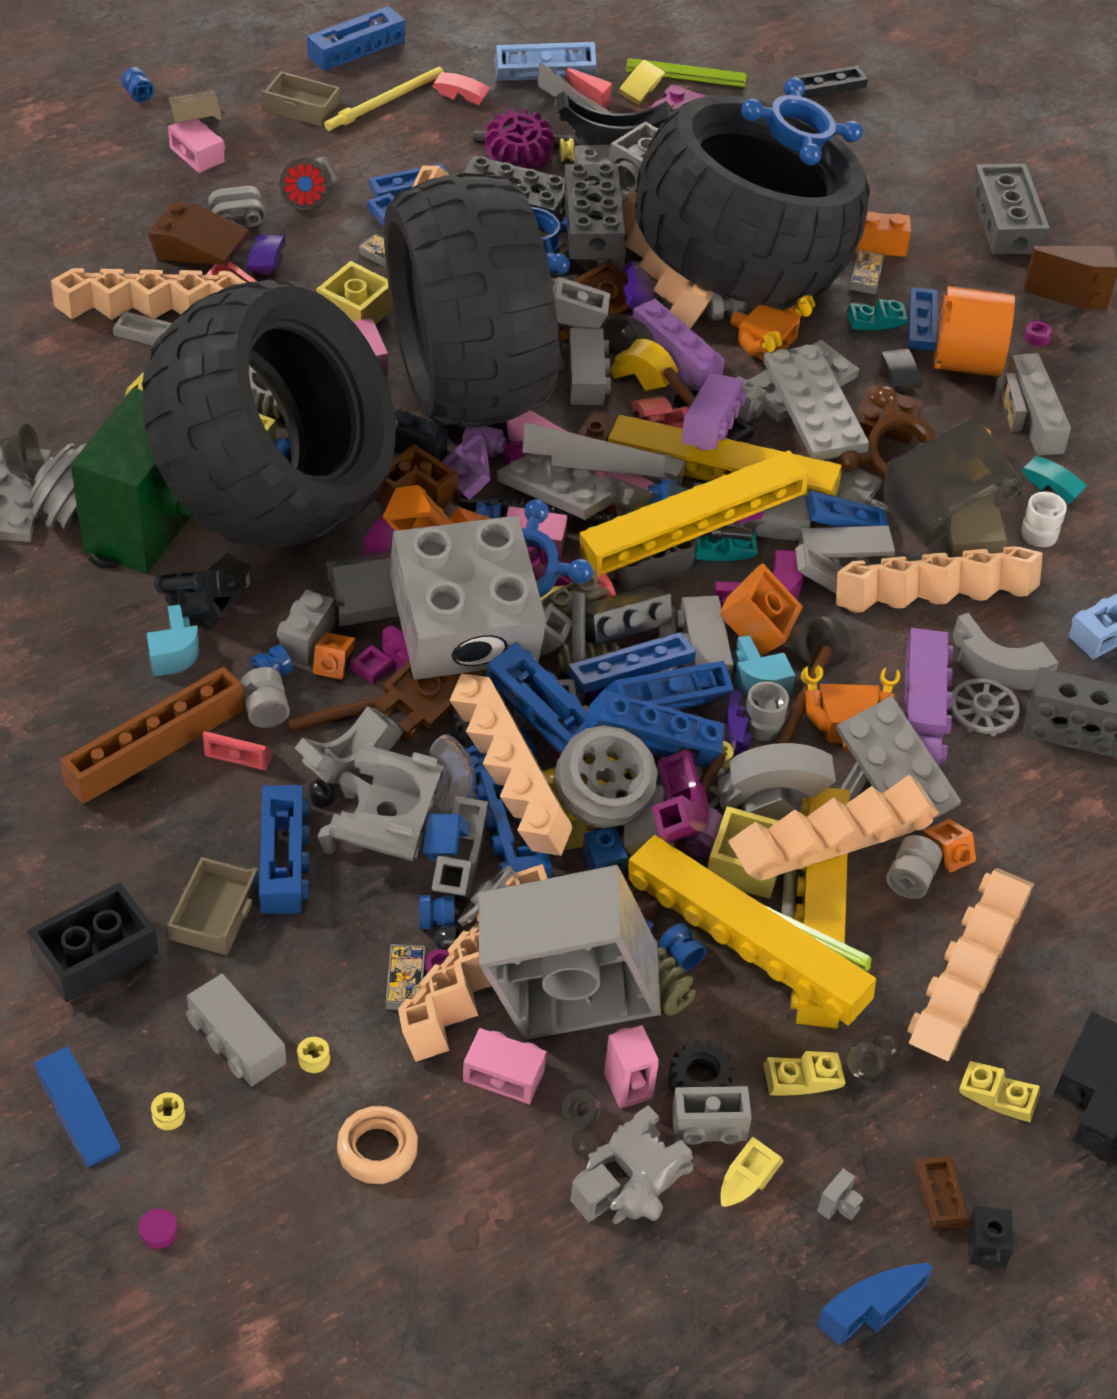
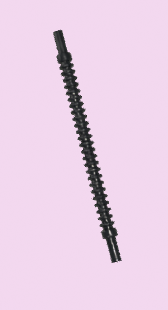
M461 495L459 501L460 506L476 508L477 502H484L488 506L499 503L504 515L507 514L509 506L525 509L527 504L525 499H521L518 502L516 498H513L512 501H509L508 497H505L503 500L497 495H491L490 498L473 496L470 500ZM546 503L549 513L568 515L567 519H569L570 523L573 520H577L578 524L585 521L587 525L590 522H594V525L597 526L598 523L603 524L616 517L626 515L623 510L618 514L615 509L612 513H609L608 509L605 508L603 512L600 511L584 520ZM724 526L704 534L703 538L706 539L707 536H711L712 540L720 541L722 538L752 541L753 529Z

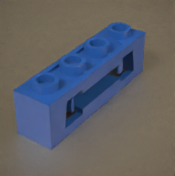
M390 6L310 34L307 36L308 57L323 71L398 44L405 41V19ZM382 17V23L374 20V25L370 27V20ZM333 34L336 35V37L331 36V41L325 38Z
M516 642L488 663L486 677H490L500 695L560 754L566 745L556 735L568 744L572 737L586 729L588 711L581 706L579 699L573 693H568L559 684L552 672L545 671L537 663L536 658L529 650H524ZM526 682L531 685V689L527 686ZM505 684L518 696V698L505 686ZM559 719L563 722L564 726L559 723Z
M723 660L615 680L604 690L673 710H681L716 703L732 692L734 688Z
M605 690L588 707L586 728L606 725L625 729L641 739L652 754L669 757L679 753V751H676V746L681 747V751L692 748L695 749V755H692L695 766L706 768L722 753L723 723Z
M487 770L480 771V784L475 785L477 800L489 803L485 828L486 830L491 829L493 836H491V846L494 856H500L499 872L508 865L517 873L543 864L547 877L550 879L552 866L548 854L531 851L522 836L523 846L517 847V857H515L514 838L505 812L509 811V809L500 798L504 786L497 785ZM515 818L517 827L519 828L522 819Z
M302 785L262 786L259 883L261 914L302 913V900H309L308 879H302V872H309V852H303V845H309V825H303V818H310L309 798L303 799ZM275 820L277 831L289 830L290 877L287 875V867L275 868Z

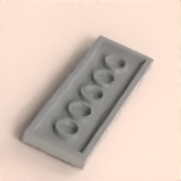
M818 344L764 353V364L811 458L818 460L836 458L849 450L858 453L869 452V441Z

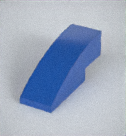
M68 1046L34 1062L37 1078L51 1100L55 1114L86 1167L88 1168L120 1152L121 1148L114 1132Z
M928 1263L907 1265L881 1272L858 1282L841 1292L822 1308L817 1326L839 1346L865 1322L877 1333L927 1285L933 1267Z

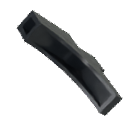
M564 91L555 96L557 105L555 111L561 121H567L570 124L573 133L578 137L579 145H611V143L644 122L659 129L666 121L669 113L674 110L665 101L655 107L634 113H607L578 103Z
M1091 1011L1054 1093L1064 1097L1068 1102L1087 1108L1073 1141L1082 1145L1086 1150L1097 1152L1105 1157L1111 1146L1117 1148V1023Z

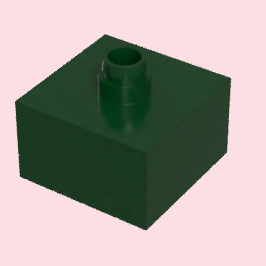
M132 388L72 461L71 471L83 551L89 554L95 553L98 557L104 559H117L120 565L148 574L190 517L194 516L172 493L156 465L146 437L143 421V391Z

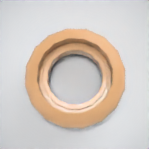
M370 1106L357 1110L345 1120L338 1133L337 1154L342 1167L353 1178L367 1184H385L399 1179L410 1170L417 1156L418 1136L412 1122L402 1112L388 1106ZM372 1129H384L391 1132L397 1138L399 1147L390 1158L372 1161L364 1158L358 1152L356 1143L359 1137Z

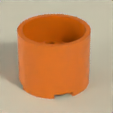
M947 285V295H944L937 330L934 369L1000 378L1005 367L1010 344L1015 308L1014 294Z

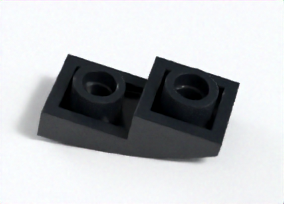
M908 348L881 352V362L888 371V383L895 392L910 393L914 389L922 388L918 368Z

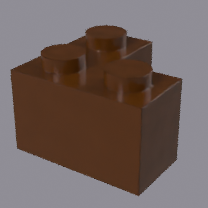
M869 385L855 414L867 439L875 424L886 417L884 410L879 408L874 402V394L878 388ZM896 393L897 400L894 404L896 412L911 414L920 418L923 401ZM892 430L879 438L878 446L883 436L910 444L914 435L902 430Z
M414 444L392 460L388 478L383 480L381 492L376 501L387 508L395 488L419 485L426 491L434 503L443 509L457 499L458 472Z

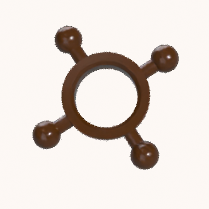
M882 386L876 390L874 402L879 408L884 410L886 417L875 424L869 435V452L858 453L854 450H849L841 454L837 458V462L842 465L841 469L846 472L856 470L861 463H868L882 479L893 484H907L912 490L910 495V505L912 508L920 512L926 511L932 506L933 496L930 491L923 488L920 479L929 474L935 467L940 455V446L949 445L953 448H961L968 441V432L964 427L954 425L946 433L936 435L933 428L921 418L911 414L897 413L894 406L897 400L895 390L889 386ZM892 430H902L913 434L922 442L925 448V463L921 467L910 471H902L891 467L880 455L878 448L879 438Z

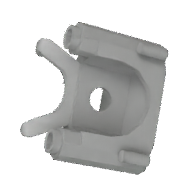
M367 745L366 749L359 748L354 767L360 768V773L373 776V783L370 785L351 772L341 774L339 783L344 797L352 799L357 795L359 804L353 814L342 811L341 815L334 814L331 824L320 829L317 837L325 854L335 852L336 846L333 838H335V840L409 861H414V858L417 859L424 840L427 814L433 813L432 797L433 794L438 792L444 766L437 765V758L416 752L413 753L412 757H408ZM389 804L395 807L397 814L395 816H381L378 814L377 809L381 805Z

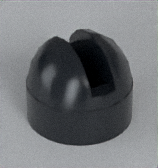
M321 778L316 779L308 788L309 802L319 808L332 804L334 801L333 785L329 782L326 783Z
M445 925L437 929L434 934V940L438 949H449L461 934L460 926Z

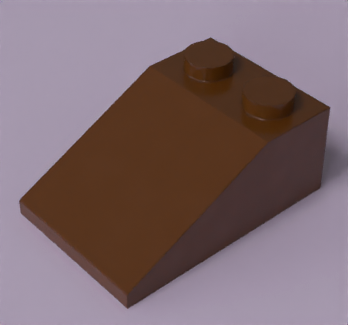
M175 202L156 221L155 225L149 230L148 236L157 260L226 265L250 236V231L197 204Z
M1034 246L1023 287L1024 292L1081 309L1108 308L1117 277V258L1113 246Z

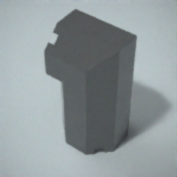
M391 551L327 561V579L331 581L329 595L335 600L336 622L338 621L339 626L399 617L390 578Z

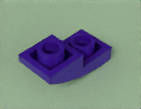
M259 235L250 251L247 271H256L258 275L271 274L280 264L279 253L286 246L285 235Z
M631 260L624 267L629 278L627 279L628 284L623 290L627 297V305L634 310V308L653 300L654 290L650 274Z
M737 691L729 693L724 725L725 741L732 746L734 752L732 758L741 754L742 750H749L752 733L747 732L749 719L744 718L746 706L740 705L742 692Z

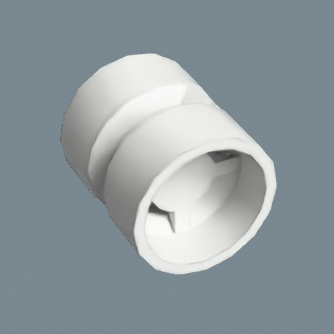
M1038 492L1032 495L1028 501L1026 516L1021 526L1022 538L1028 544L1035 547L1044 548L1055 544L1067 510L1065 501L1060 496L1051 492Z

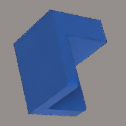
M427 814L423 854L433 862H437L438 856L456 855L459 837H469L470 823L460 814Z

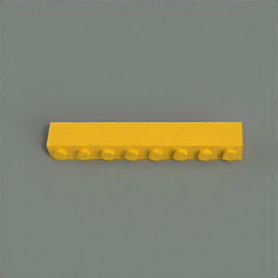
M620 414L608 437V442L655 454L661 453L686 461L684 476L709 482L723 475L743 469L748 465H753L774 455L784 453L775 449L730 439L721 440L716 450H700L695 445L681 443L683 432L681 428ZM793 454L808 472L807 491L802 496H807L810 491H815L836 497L841 482L842 465Z
M790 450L774 455L756 464L748 465L728 475H723L705 484L695 486L692 489L669 496L664 500L644 506L636 511L580 532V554L584 560L591 564L593 570H596L597 577L806 494L808 472Z
M827 787L815 797L808 795V798H802L800 813L807 817L833 798L846 805L850 799V790ZM848 853L797 869L803 870V877L798 876L796 897H802V904L796 905L795 920L844 944ZM792 989L790 1009L796 1010V1024L838 1028L839 1019L831 1018L824 1009L810 1000L801 998Z
M655 834L629 859V880L637 889L645 890L657 898L664 907L672 908L684 916L691 925L699 926L711 934L718 943L726 944L734 949L745 961L755 963L767 971L771 978L776 981H782L794 989L801 998L810 1000L824 1009L831 1018L839 1019L849 1026L874 999L875 977Z

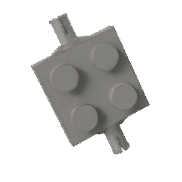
M837 458L828 459V462L838 464ZM859 468L852 472H846L841 469V482L836 497L884 509L885 514L889 505L874 499V495L881 487V478Z

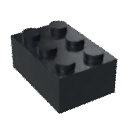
M121 882L27 930L33 957L66 1003L159 953L156 929Z

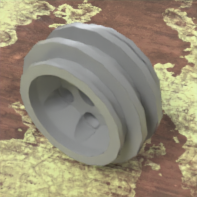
M73 443L66 445L55 458L53 456L50 457L35 476L34 481L36 483L26 501L30 506L34 504L31 514L35 519L42 517L45 513L49 515L45 524L50 530L59 523L61 528L66 530L78 519L71 463L85 447L86 443L75 449L76 447Z
M603 725L586 728L570 739L557 761L554 782L559 799L573 816L588 825L610 828L626 825L642 813L656 790L658 772L652 753L641 739L625 729ZM592 756L594 763L587 764L583 759ZM607 756H608V757H611V758H613V759H615V760H617V761H611V760H609V759L607 758ZM628 771L632 780L626 779L623 772ZM603 780L607 784L605 786L600 784L598 781ZM622 792L626 797L617 799L616 793Z

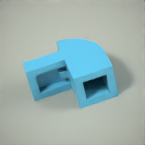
M180 605L168 606L169 630L147 633L153 677L182 672L192 666L198 658L199 640L197 626H190L188 616L182 617Z
M750 635L738 637L736 651L733 652V662L736 667L735 686L748 696V692L753 685L764 681L774 682L781 685L788 695L792 696L795 673L785 653L760 657Z

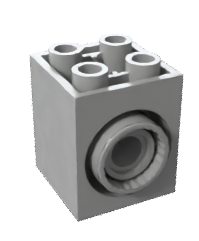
M644 122L611 143L610 164H618L621 201L631 191L636 192L639 168L649 143L658 128L647 122Z

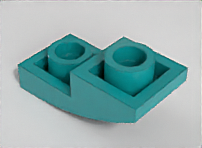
M878 299L875 307L866 304L850 303L846 310L851 329H890L906 325L909 321L904 304L896 300Z
M1035 456L1021 470L1028 481L1040 491L1049 485L1056 495L1060 496L1068 505L1087 487L1082 480L1064 467L1039 456Z
M753 532L752 541L722 538L720 541L712 540L711 536H707L704 539L703 535L696 538L694 559L737 561L754 558L758 554L755 532Z

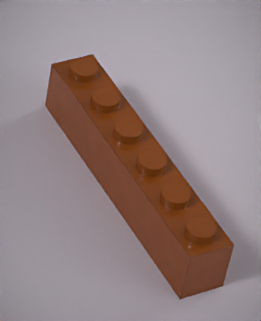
M224 666L60 759L64 785L82 804L87 803L200 737L204 731L208 732L245 710L243 685Z

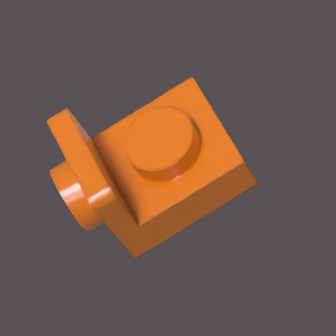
M325 632L315 645L313 673L342 679L345 675L346 660L354 651L356 638Z
M950 818L923 830V837L932 840L941 849L947 871L952 873L976 861L973 833Z

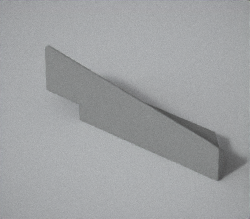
M539 63L538 86L554 97L564 91L572 99L588 108L611 113L577 91L558 73L543 63Z
M526 422L524 425L523 453L552 455L551 466L664 477L666 460L664 455Z

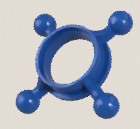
M796 77L790 78L785 82V95L778 97L773 102L771 108L763 107L757 99H748L743 103L741 113L746 120L755 121L760 117L765 118L773 137L784 146L800 152L801 161L809 166L815 165L820 161L822 156L821 149L825 142L836 134L842 135V138L849 143L857 142L863 134L862 126L858 122L836 123L825 108L810 99L802 97L805 92V85L801 79ZM783 117L799 119L814 128L818 134L800 131L787 123Z
M531 207L538 228L550 234L542 238L549 269L555 275H563L570 267L567 256L558 253L562 247L561 233H567L566 217L563 222H560L552 213L540 208Z
M539 499L528 502L524 509V514L528 521L526 528H522L526 547L538 548L548 556L547 568L544 574L536 581L540 598L546 595L552 589L556 580L562 576H569L573 582L578 584L588 582L593 574L591 564L584 559L574 560L571 564L559 563L558 550L553 540L538 530L539 523L544 522L549 514L546 503Z

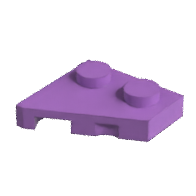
M477 428L442 461V463L458 472L457 489L468 500L490 481L486 438Z

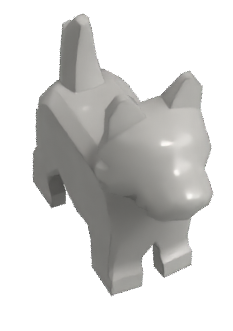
M649 1105L637 1112L633 1120L620 1125L617 1131L613 1133L609 1144L596 1148V1152L588 1155L590 1160L586 1169L593 1170L600 1164L605 1165L616 1162L631 1178L624 1185L619 1196L610 1205L612 1210H617L612 1220L614 1224L620 1223L626 1217L633 1220L641 1217H646L652 1221L657 1220L663 1210V1205L659 1201L658 1196L672 1186L683 1174L687 1175L693 1171V1163L690 1161L693 1159L692 1151L682 1140L669 1147H665L664 1142H659L661 1133L655 1126V1123L660 1119Z

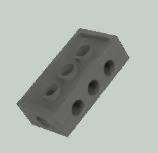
M473 155L464 170L467 173L485 174V176L501 175L523 191L531 207L540 208L552 213L560 222L566 213L564 178L475 155Z
M565 164L564 196L569 259H623L625 230L618 164Z
M976 165L971 193L992 255L1032 254L1034 246H1045L1050 228L1027 165Z
M1039 667L1026 710L1022 736L1117 758V685Z

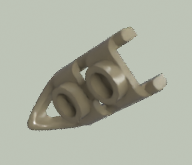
M594 569L592 577L588 582L583 584L571 582L565 587H561L547 595L546 598L541 600L543 608L549 603H553L556 609L569 617L572 615V593H585V603H589L609 594L610 590L608 587L602 589L597 582V572Z

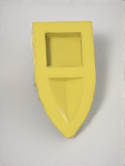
M752 1136L730 1165L721 1187V1205L723 1207L735 1205L751 1196L758 1188L762 1191L784 1162L782 1157Z

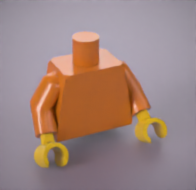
M804 295L797 300L796 305L786 309H775L766 305H758L749 315L736 310L731 317L730 325L739 329L737 343L745 350L747 355L751 357L756 356L764 361V353L774 352L779 349L786 350L797 339L801 316H809L816 304L811 295Z
M819 665L815 667V679L809 677L808 667L804 668L801 672V679L808 685V690H805L807 717L819 731L824 732L826 741L829 743H843L844 752L851 754L836 730L837 725L891 696L894 698L895 693H892V689L899 681V670H896L894 681L885 679L886 667L882 670L880 682L883 685V691H879L878 685L819 684V689H817V682L823 676L822 668Z

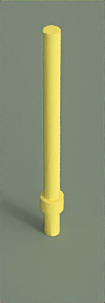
M441 67L432 69L352 109L346 108L340 111L337 116L325 121V128L330 131L338 126L355 122L357 117L437 79L441 73H444Z

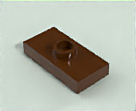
M595 408L577 434L608 442V437L618 417Z
M952 1156L916 1159L914 1168L932 1231L968 1227L970 1218Z

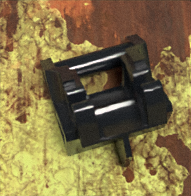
M222 571L174 573L157 576L154 587L159 594H165V601L169 606L180 605L182 617L188 616L189 621L201 620L207 629H212L218 619H223L235 598L238 597L239 577L237 574H228L226 585V574H222Z

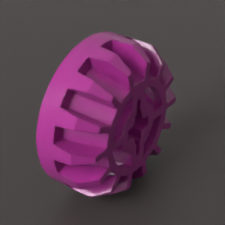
M523 108L521 114H515L514 110L510 109L507 111L506 116L500 113L487 125L485 151L489 159L534 170L542 168L551 159L554 147V132L551 130V124L545 119L541 120V115L537 112L530 116L527 109Z

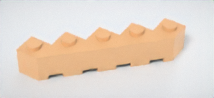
M631 191L622 201L625 234L628 235L624 246L643 258L639 266L658 281L653 289L654 292L672 303L673 306L670 312L691 329L714 295L710 290L689 281L675 272L653 252L636 222L635 202L637 192Z
M72 268L51 280L54 306L69 318L74 319L94 307L111 320L132 308L145 317L153 319L171 309L181 315L193 303L234 284L246 283L230 271H219V275H202V271L180 270L179 275L163 274V270H140V274H124L123 269H101L100 273H85L84 268Z
M1010 546L1003 547V553L994 554L988 553L987 549L963 551L962 557L949 558L946 553L922 555V560L907 561L904 556L881 559V564L867 566L864 560L852 561L837 572L836 605L858 613L864 612L877 601L899 609L905 608L918 597L940 605L948 603L959 593L979 601L987 600L999 589L1009 591L1014 596H1028L1040 586L1043 553Z
M461 674L450 702L462 720L470 722L466 733L478 751L487 754L483 762L484 767L497 785L504 786L500 798L513 817L522 819L518 832L531 851L561 856L573 826L525 741L505 701L490 677Z
M908 775L884 793L871 786L846 805L833 798L807 817L797 810H793L768 829L754 822L728 842L747 874L762 881L912 833L915 830H923L940 813L921 784L911 775Z
M543 864L515 873L505 883V887L548 879ZM479 913L476 915L477 922L469 932L463 931L449 947V956L441 965L435 964L419 983L421 989L412 1000L406 999L398 1008L402 1032L415 1062L450 1051L445 1026L478 1016L473 992L492 986L479 966Z
M999 868L994 869L992 874L985 873L978 890L983 893L980 902L975 905V908L968 907L961 925L966 927L965 932L958 939L957 943L954 941L950 942L945 953L944 960L949 962L946 970L939 978L933 976L928 986L926 996L931 997L928 1006L921 1014L915 1012L907 1030V1032L912 1034L909 1044L946 1061L952 1058L959 1044L960 1037L964 1029L966 1030L975 1012L979 998L984 993L992 977L997 961L1001 958L1010 940L1014 926L1018 923L1034 883Z

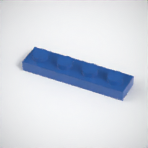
M680 632L569 664L568 674L574 679L575 684L584 694L608 687L615 680L652 674L695 661L696 650Z

